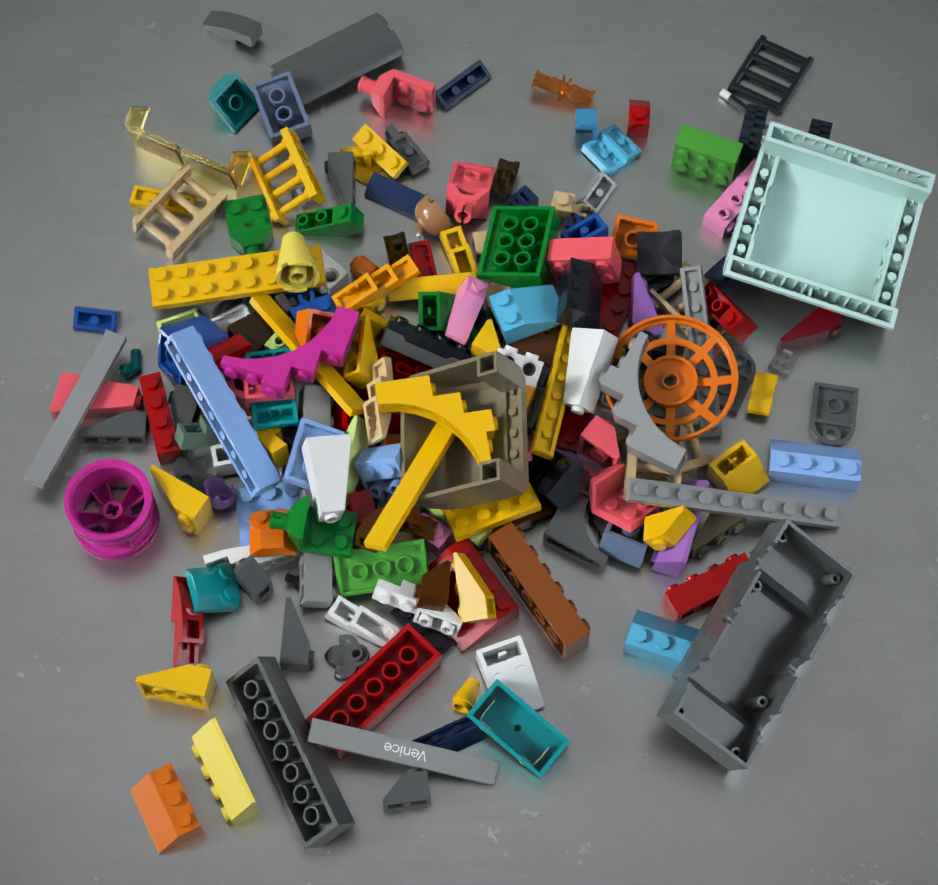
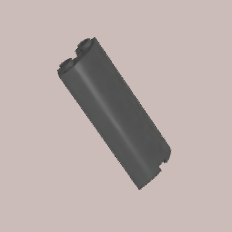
M376 12L271 65L270 67L273 71L271 76L290 71L302 104L305 105L405 54V50L394 30L389 29L387 20Z

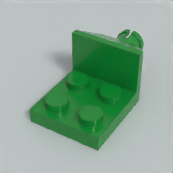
M264 194L223 201L232 248L244 255L266 251L274 237Z
M310 496L303 497L291 506L289 513L271 512L272 518H270L269 528L287 531L288 537L300 552L351 559L358 521L357 512L344 511L341 519L334 523L318 522Z

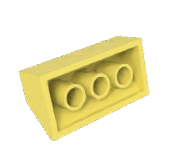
M216 718L211 719L192 736L194 745L191 746V749L196 759L201 757L204 763L200 768L206 780L211 778L214 784L210 789L216 801L221 799L224 805L220 810L226 822L231 820L233 826H236L260 814Z

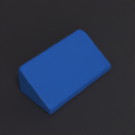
M76 306L74 308L73 328L99 332L109 330L116 333L120 311Z

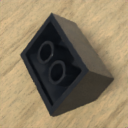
M571 257L562 271L557 323L572 328L599 329L603 282L591 263Z

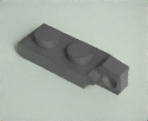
M393 124L385 127V135L388 138L387 143L409 163L406 168L412 176L430 166L429 159L407 132H399Z

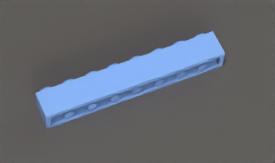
M194 326L170 334L164 345L251 497H256L275 488L282 480L280 472L271 462L269 453L259 441L256 430L248 422L247 415L236 401L234 392L228 387L224 374L217 368L213 355L203 343L201 334L196 331Z

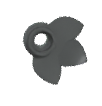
M179 456L173 464V472L176 478L182 482L188 481L190 486L196 490H202V484L205 479L217 477L214 474L206 473L207 462L204 456L195 458L190 462Z
M343 634L339 637V645L330 647L324 657L328 662L337 665L334 678L341 680L350 678L357 671L358 667H362L369 660L370 652L366 646L358 643L356 637L350 634ZM357 652L361 653L358 658H354Z

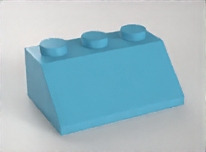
M637 610L625 642L623 653L676 670L699 629Z

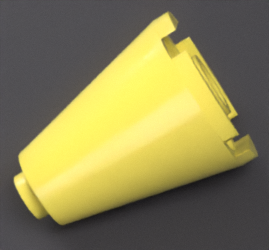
M289 232L282 238L276 270V283L283 286V290L299 293L307 291V287L312 284L314 287L319 282L320 272L303 235L299 232Z

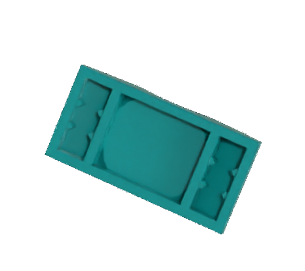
M285 347L247 352L246 359L274 357L290 352V349ZM296 394L295 399L251 403L253 427L256 431L299 425Z

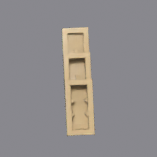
M382 357L371 365L373 381L367 384L369 400L363 403L367 437L370 446L386 438L392 412L378 413L375 395V383L393 380L390 357Z

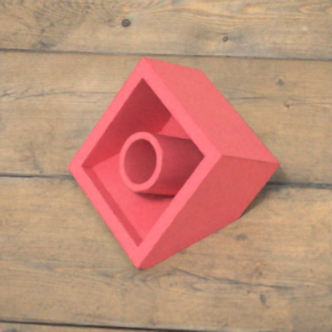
M596 415L580 434L578 453L601 469L618 465L620 454L615 427L608 419L600 418Z

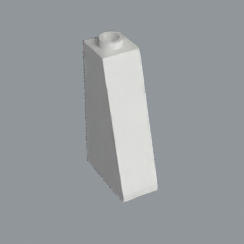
M573 328L571 332L563 403L571 407V412L583 415L584 412L594 413L601 392L599 378L604 370H608L619 339L604 329Z
M350 434L307 437L301 448L318 522H337L345 511L351 444Z

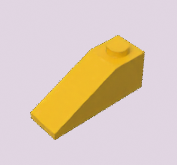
M367 315L359 317V325L347 354L343 379L359 389L366 388L367 384L373 381L371 365L378 361L370 319Z

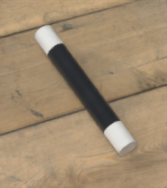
M725 88L722 89L719 95L745 114L747 105ZM768 120L765 122L764 129L769 127L770 122Z

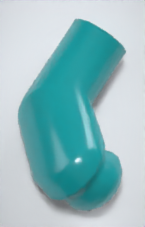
M132 349L130 351V362L119 366L118 372L122 377H132L141 369V350Z

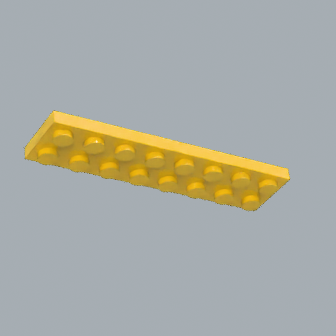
M310 245L308 247L320 272L319 282L314 287L327 286L321 245ZM280 250L149 268L153 310L286 292L283 290V286L276 283V270Z

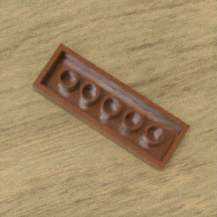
M510 522L488 536V553L562 659L566 661L588 647L591 628L584 618L581 619L576 613L577 608L573 601L566 599L561 584L558 581L554 582L551 578V571L545 563L541 564L537 558L538 553L536 549L526 543L524 540L525 535L521 528H516Z

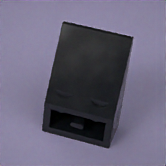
M554 451L551 460L534 454L533 460L528 463L529 482L535 494L562 512L566 510L592 478L575 460L557 451Z

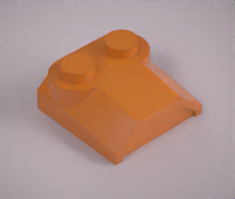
M617 214L612 236L622 261L637 264V232H657L659 223Z
M262 510L251 514L249 517L250 555L253 557L296 556V546L288 537L287 531L269 528L272 511L289 513L290 510Z

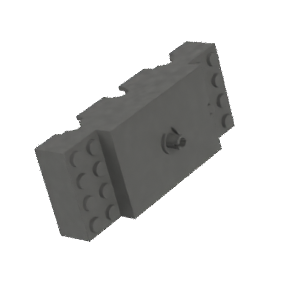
M788 518L769 524L748 561L738 564L672 676L676 683L656 716L729 771L748 769L761 746L760 740L762 737L760 734L767 723L772 721L775 715L782 713L800 681V678L795 676L797 668L805 663V661L813 658L830 628V625L827 624L828 619H826L829 611L838 604L840 599L846 596L857 573Z

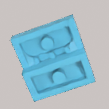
M615 124L600 131L597 140H591L583 144L581 149L609 177L629 165L642 153V150Z

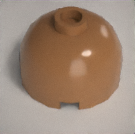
M427 193L416 205L415 217L418 222L415 225L423 234L427 231L433 236H439L441 231L451 229L456 225L453 222L448 224L450 218L434 200L429 202L428 199L431 196Z

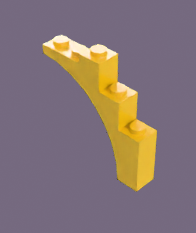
M429 375L375 383L378 413L401 412L431 419L446 427L461 439L472 453L478 466L480 462L491 460L490 453H493L492 439L495 437V431L499 430L497 417L492 416L491 409L467 412L466 400H461L460 392L436 395L435 383H430Z

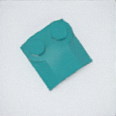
M219 563L215 567L184 570L194 606V613L235 612L239 608L241 595L234 570L229 564Z

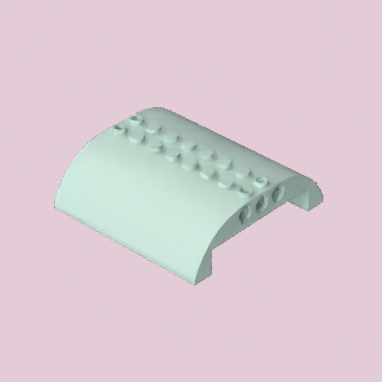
M771 121L742 201L726 254L723 275L892 331L899 310L895 308L919 218L923 204L931 194L936 175Z

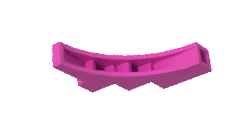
M338 306L332 319L317 336L303 346L278 356L244 359L223 355L221 371L228 378L245 380L252 385L259 384L261 385V394H265V396L272 399L279 398L283 400L291 377L300 382L313 383L321 361L330 366L343 367L359 325V312Z

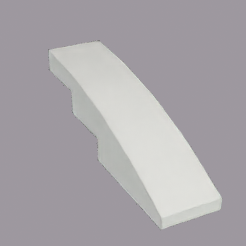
M250 545L204 555L206 567H215L219 563H227L234 570L239 560L250 555ZM296 547V556L283 555L254 558L263 570H267L298 559L299 549Z

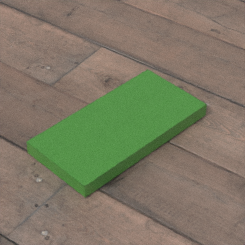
M424 538L393 542L386 552L378 550L377 553H373L360 547L353 548L351 559L333 556L338 592L342 597L374 593L378 579L401 586L403 579L413 584H419L422 575L429 571Z

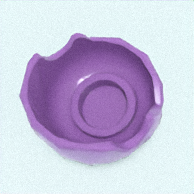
M208 478L202 484V493L209 496L212 508L225 509L232 506L235 502L237 494L234 486H226L223 478Z

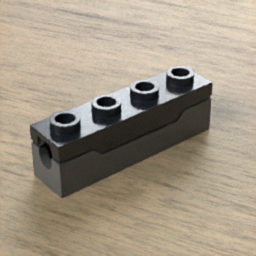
M399 315L396 317L390 316L380 338L381 345L433 368L472 357L471 350H469L467 345L448 341L449 338L440 333H437V335L428 332L429 329L420 324L414 326L408 323V319Z

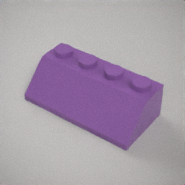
M681 481V484L708 488L709 481ZM691 511L696 516V521L675 546L661 551L653 549L650 561L653 562L651 570L675 578L679 577L687 563L701 512Z

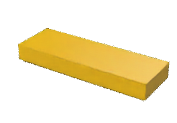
M135 185L129 204L131 207L146 209L163 190ZM181 194L193 205L196 204L195 196ZM171 197L163 205L174 215L187 218L192 217L190 212Z

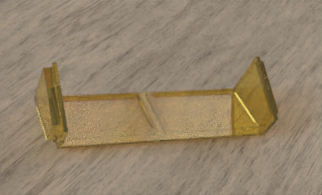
M131 106V109L128 110L124 128L135 146L182 167L184 164L185 166L190 164L192 166L191 171L234 190L237 187L241 189L252 159L249 156L250 151H233L229 165L225 167L142 130L150 109L149 106Z

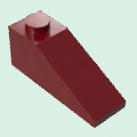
M817 307L779 339L777 350L779 348L791 350L826 341L831 336L835 337L843 328L841 326L844 317L839 313Z

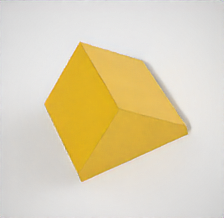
M492 319L486 321L474 339L471 350L472 357L496 351L500 347Z

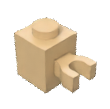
M555 190L551 206L556 208L560 224H564L563 221L566 219L570 223L572 216L576 213L580 216L581 221L586 219V214L579 211H588L589 204H574L575 194Z

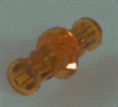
M540 70L536 71L531 85L532 88L538 87L551 94H557L558 102H561L565 97L573 102L585 104L587 108L590 107L595 94V90L591 92L580 88L578 85H572V78L565 82V75L559 80L556 77L540 73Z

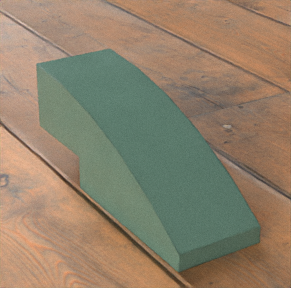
M200 415V420L196 423H177L175 440L180 450L199 449L220 443L205 415Z

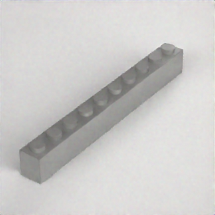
M304 384L300 390L299 423L303 417L333 428L334 416H331V408L333 407L334 398L323 386ZM299 487V500L305 496H310L312 507H314L311 490ZM299 551L300 607L327 609L334 602L336 591L335 588H332V579L335 578V566H332L333 556Z

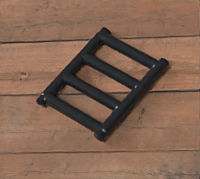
M761 35L730 82L727 90L730 93L738 92L774 109L776 114L781 115L811 68L814 58L811 56L808 58L768 41L765 35ZM764 47L801 64L802 67L797 73L758 55V53ZM755 62L792 79L793 82L788 88L749 70V68ZM743 77H747L784 96L779 103L740 85Z

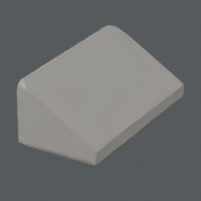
M600 171L593 176L574 204L588 203V211L586 212L592 215L598 213L617 184L604 171Z

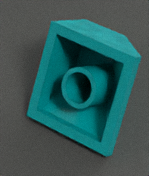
M237 73L225 74L212 87L208 99L209 103L233 132H236L259 108L253 92Z

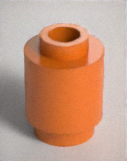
M364 255L356 256L349 265L351 267L350 272L357 278H360L367 272L371 275L379 269L377 265Z

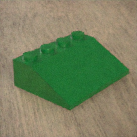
M493 206L477 277L511 288L547 285L550 271L547 263L549 240L557 239L560 219L555 206Z

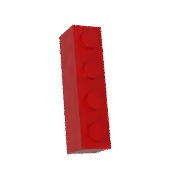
M156 372L140 376L139 382L160 465L174 463L181 456V452L175 440L176 432L161 373Z
M745 552L740 555L733 554L720 565L713 564L705 570L706 572L700 575L693 574L685 580L686 582L680 585L673 584L665 590L663 601L674 620L678 623L714 605L738 564L748 561Z

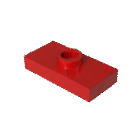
M430 240L408 243L410 257L421 272L416 277L437 275Z

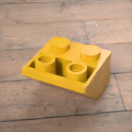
M743 439L711 462L706 476L718 489L754 494L770 481L758 455Z

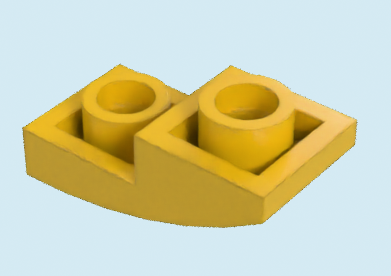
M756 372L747 413L769 416L778 383V375Z

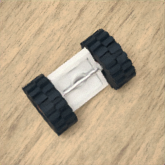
M748 103L738 142L743 143L742 157L751 159L757 157L760 142L762 144L767 129L764 130L769 108ZM812 118L808 133L829 140L833 123Z

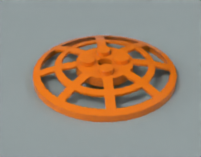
M659 315L633 325L619 337L610 365H613L620 349L625 344L629 346L631 339L640 331L642 332L659 325H667V338L650 342L644 352L642 362L647 366L644 378H639L638 385L639 387H644L648 396L643 401L646 411L654 404L666 408V419L649 414L655 424L666 426V436L673 442H683L709 432L728 414L737 394L738 366L728 342L710 325L684 315ZM676 325L697 329L710 338L702 347L691 341L676 338ZM716 344L722 349L728 360L731 375L719 377L717 375L715 364L708 355L709 351ZM675 345L694 351L695 354L689 360L676 356ZM666 346V356L653 360L647 354V352L657 347ZM702 359L706 363L711 377H697L694 367ZM668 377H673L677 380V383L674 386H667L664 381ZM731 384V391L726 405L718 416L714 415L708 408L715 399L717 387ZM697 387H711L703 405L693 398ZM605 394L610 409L613 410L615 405L613 397ZM687 404L695 411L686 417L675 419V408ZM700 416L710 423L695 433L675 437L676 425L689 423Z

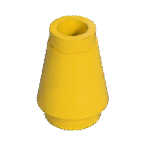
M472 677L465 681L452 697V707L456 711L467 714L472 709L480 682Z

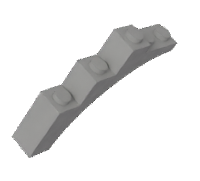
M640 331L637 337L631 339L628 346L630 350L626 356L623 355L618 366L610 365L607 371L604 370L599 378L601 392L620 400L615 403L612 413H614L615 423L632 430L625 442L628 453L677 477L687 459V450L669 439L655 425L642 402L638 385L639 371L649 339L648 334Z

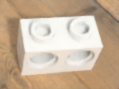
M321 250L327 286L316 287V289L322 295L331 294L333 296L349 284V275L343 267ZM329 279L334 280L333 282H327Z
M505 345L504 349L498 347L497 351L504 356H510L512 361L521 367L522 372L525 364H532V372L528 375H525L523 372L526 385L536 388L544 362L538 361L539 356L526 352L525 356L517 354L518 349Z

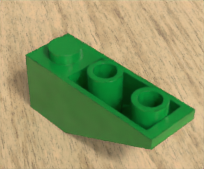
M352 202L297 214L295 232L309 236L347 237L363 233L364 214Z

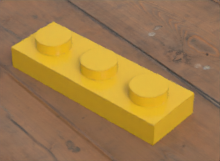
M366 123L352 138L363 150L366 148L370 149L371 158L395 180L409 165L400 154Z

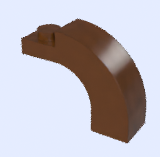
M414 505L398 532H410L434 541L437 535L438 522L428 516H421L420 506ZM385 506L374 510L362 521L356 532L355 546L377 553L378 550L366 548L364 541Z

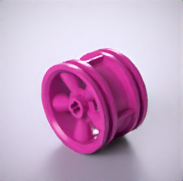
M120 459L98 460L80 469L70 480L64 496L65 513L80 545L91 555L109 561L125 560L141 553L155 538L160 522L159 509L147 477L135 465ZM123 487L128 489L122 500H113L110 488ZM92 497L102 505L98 513L83 511ZM144 500L140 515L132 516L130 508ZM99 524L105 529L104 533L90 530V528Z

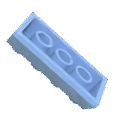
M770 439L767 475L770 482L851 492L857 491L861 481L862 465L859 450Z

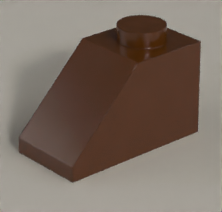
M446 560L422 575L420 583L415 584L413 598H417L416 608L444 612L449 600L451 561Z

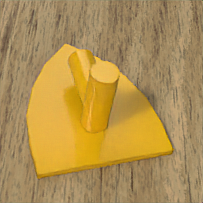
M350 146L339 149L340 152L353 151L356 160V180L368 186L373 173L379 174L383 169L371 158V150L368 148L363 150L360 146Z

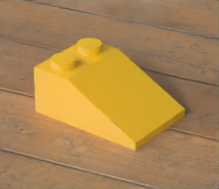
M152 464L149 468L155 486L180 524V528L189 534L193 532L199 536L214 515L209 496Z
M196 664V666L184 665L138 676L135 680L142 696L210 710L217 686L212 669L204 664Z

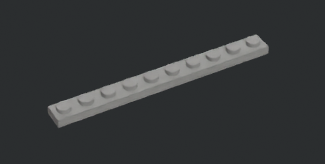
M631 477L626 480V502L667 508H676L684 505L690 511L775 522L788 518L791 522L798 525L829 529L841 527L840 505Z

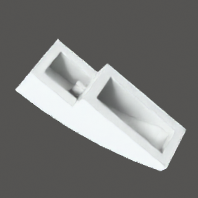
M340 595L335 598L324 617L346 631L381 647L390 641L400 630V628L362 605L358 607Z

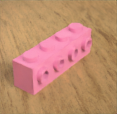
M756 158L752 160L704 214L702 225L722 239L727 233L731 234L734 231Z

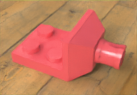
M396 69L380 75L378 80L362 76L359 81L358 92L372 96V104L383 119L386 118L395 100L403 105L415 107L421 112L433 114L436 109L435 84Z
M455 161L447 186L445 213L454 215L459 223H461L462 218H464V223H468L471 218L487 219L489 196L496 167Z
M291 377L283 400L295 399L293 377ZM229 378V381H226L228 387L234 392L240 408L245 411L247 416H251L250 403L282 400L279 398L272 399L265 396V394H261V385L259 384L252 385L238 378Z
M621 463L604 468L598 473H594L586 467L583 468L592 477L585 487L589 489V502L593 514L631 533L644 524L646 516L659 513L660 506L629 503L623 499L624 464Z

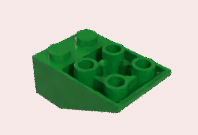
M440 291L418 292L419 324L428 328V332L437 335V333L445 335L456 295ZM474 326L467 342L474 341L479 333ZM449 338V340H448V341H451V342H457V341H455V340H453V339H451V338Z

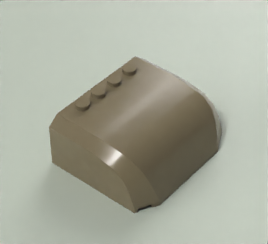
M496 350L409 376V378L429 375L430 383H435L436 395L460 392L461 400H466L467 412L491 409L492 416L497 417L499 430L495 431V437L492 439L493 453H490L491 460L480 462L479 466L470 450L461 439L455 436L415 504L433 509L454 510L525 494L529 487L526 380L521 367ZM401 413V480L434 428L435 421L415 414Z

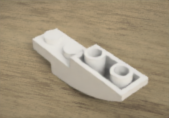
M378 579L372 599L382 604L397 607L404 612L415 614L413 622L423 627H429L445 635L457 637L462 620L448 605H446L444 612L416 608L417 598H413L415 584L403 579L401 586Z

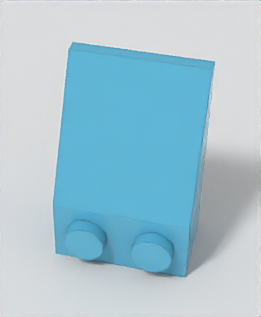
M553 285L512 288L489 296L492 312L506 345L561 325L556 322L559 298Z

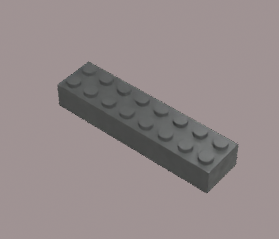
M256 657L229 678L226 684L303 848L322 847L355 824V821L318 745L307 742L310 728L276 658Z

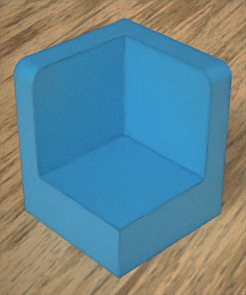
M576 109L575 130H592L593 140H597L598 133L597 109Z

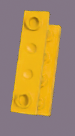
M287 126L280 130L283 137L282 142L260 157H257L250 151L246 153L249 159L248 166L255 173L271 209V218L275 223L279 222L285 227L289 225L285 215L307 200H314L318 204L326 201V197L297 133ZM284 150H289V159L266 174L263 164ZM295 166L298 171L296 176L273 190L270 181ZM303 183L306 188L304 193L281 207L277 198L298 184Z

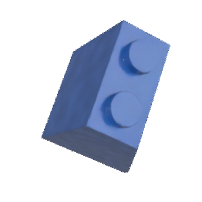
M205 315L159 327L158 365L180 385H185L186 382L164 345L170 334L194 326L196 331L201 334L206 348L228 339V335Z

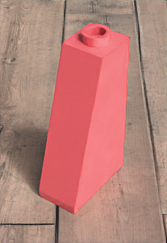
M61 373L49 410L53 420H56L81 375ZM105 380L84 419L107 418L122 412L138 410V408L142 407L144 400L139 386Z

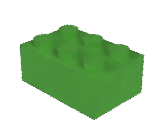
M683 124L675 143L671 167L682 172L686 171L695 174L699 178H707L718 184L730 186L739 166L743 143Z

